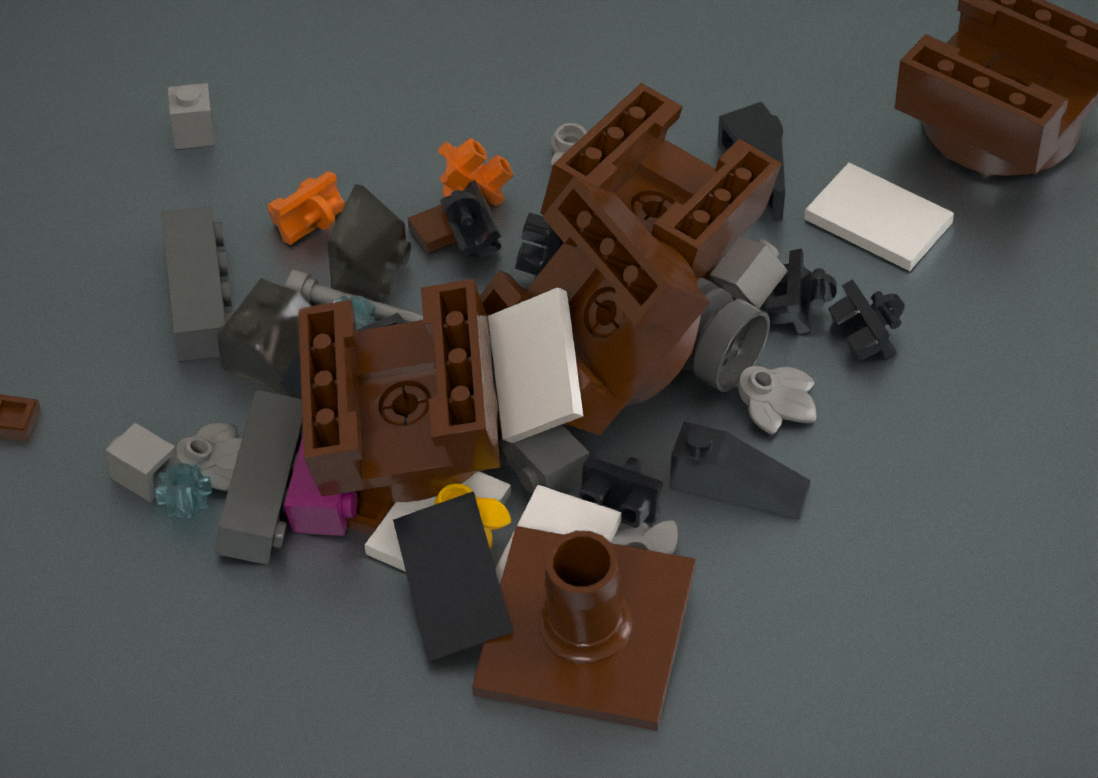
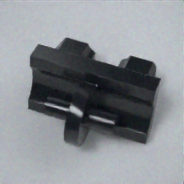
M475 179L469 182L463 191L455 190L450 196L440 200L459 249L466 258L476 253L480 259H485L501 249L502 245L499 238L502 236L482 188Z
M529 212L521 235V239L540 244L541 247L522 242L514 269L533 274L536 278L564 242L541 215Z
M802 248L789 251V264H784L788 272L773 290L774 295L787 294L767 298V312L772 324L778 325L793 322L798 334L811 332L812 306L822 307L824 303L835 298L837 293L836 280L825 273V270L817 268L812 273L804 267Z
M853 279L843 284L842 287L846 297L830 306L828 311L841 333L859 322L862 323L863 327L846 336L858 360L861 361L879 351L886 360L897 355L895 348L888 339L890 335L885 326L889 325L891 329H896L901 325L902 321L899 317L905 309L902 299L897 294L883 295L881 291H877L871 296L873 303L870 305Z
M588 456L583 464L579 498L601 506L606 505L618 509L621 512V522L637 528L645 519L655 522L659 516V499L663 481L641 474L640 459L629 457L624 467H620Z

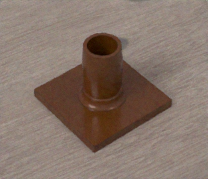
M516 526L500 583L512 633L484 642L472 685L473 696L658 731L696 570V559L613 544L603 535L592 531L575 530L567 534H559Z

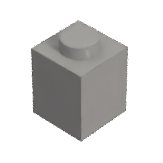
M208 83L168 87L170 119L175 149L215 145Z
M739 236L710 276L722 289L729 291L732 297L745 300L753 306L760 308L788 270L777 258L779 255L778 250L769 242L763 239H759L756 242Z
M137 423L131 425L122 435L116 436L105 450L110 478L150 503L180 475L176 447Z

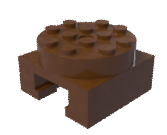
M959 0L957 11L960 12L958 31L950 40L945 43L925 34L900 60L894 109L922 121L928 138L943 156L967 168L976 170L982 175H1024L1030 173L1036 175L1038 171L1053 167L1066 158L1075 148L1080 138L1084 118L1098 104V24L1045 0Z
M640 83L553 164L540 214H545L575 176L616 194L654 238L669 244L683 255L693 270L696 280L704 278L712 282L714 279L710 274L739 236H742L765 212L782 163L738 139L718 159L716 168L710 166L665 140L667 130L680 118L683 106Z
M574 176L542 216L564 242L563 245L527 289L521 287L511 274L499 270L480 294V298L488 318L489 315L557 287L567 291L583 416L565 424L601 435L624 407L652 398L668 386L677 376L693 352L700 324V315L710 301L698 288L694 272L683 255L669 244L654 238L616 194Z
M474 278L421 287L423 320L356 331L355 309L351 300L298 309L304 460L321 496L360 491L365 495L384 501H420L438 496L439 492L447 485L462 484L476 471L500 467L498 434L501 422L498 397L493 385L488 318Z

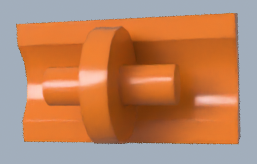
M471 137L458 148L448 142H445L438 148L439 154L445 157L447 163L446 171L440 178L441 183L444 184L442 189L444 197L450 196L455 190L463 191L468 183L475 179L481 186L488 203L497 207L505 200L501 187L514 176L506 159L497 154L488 163L483 165L482 163L488 159L486 151L479 142Z
M327 171L316 179L309 177L301 182L296 192L285 199L278 197L268 204L267 209L272 223L279 228L283 242L291 245L317 227L327 230L335 224V216L345 210L346 205L338 192L335 173Z

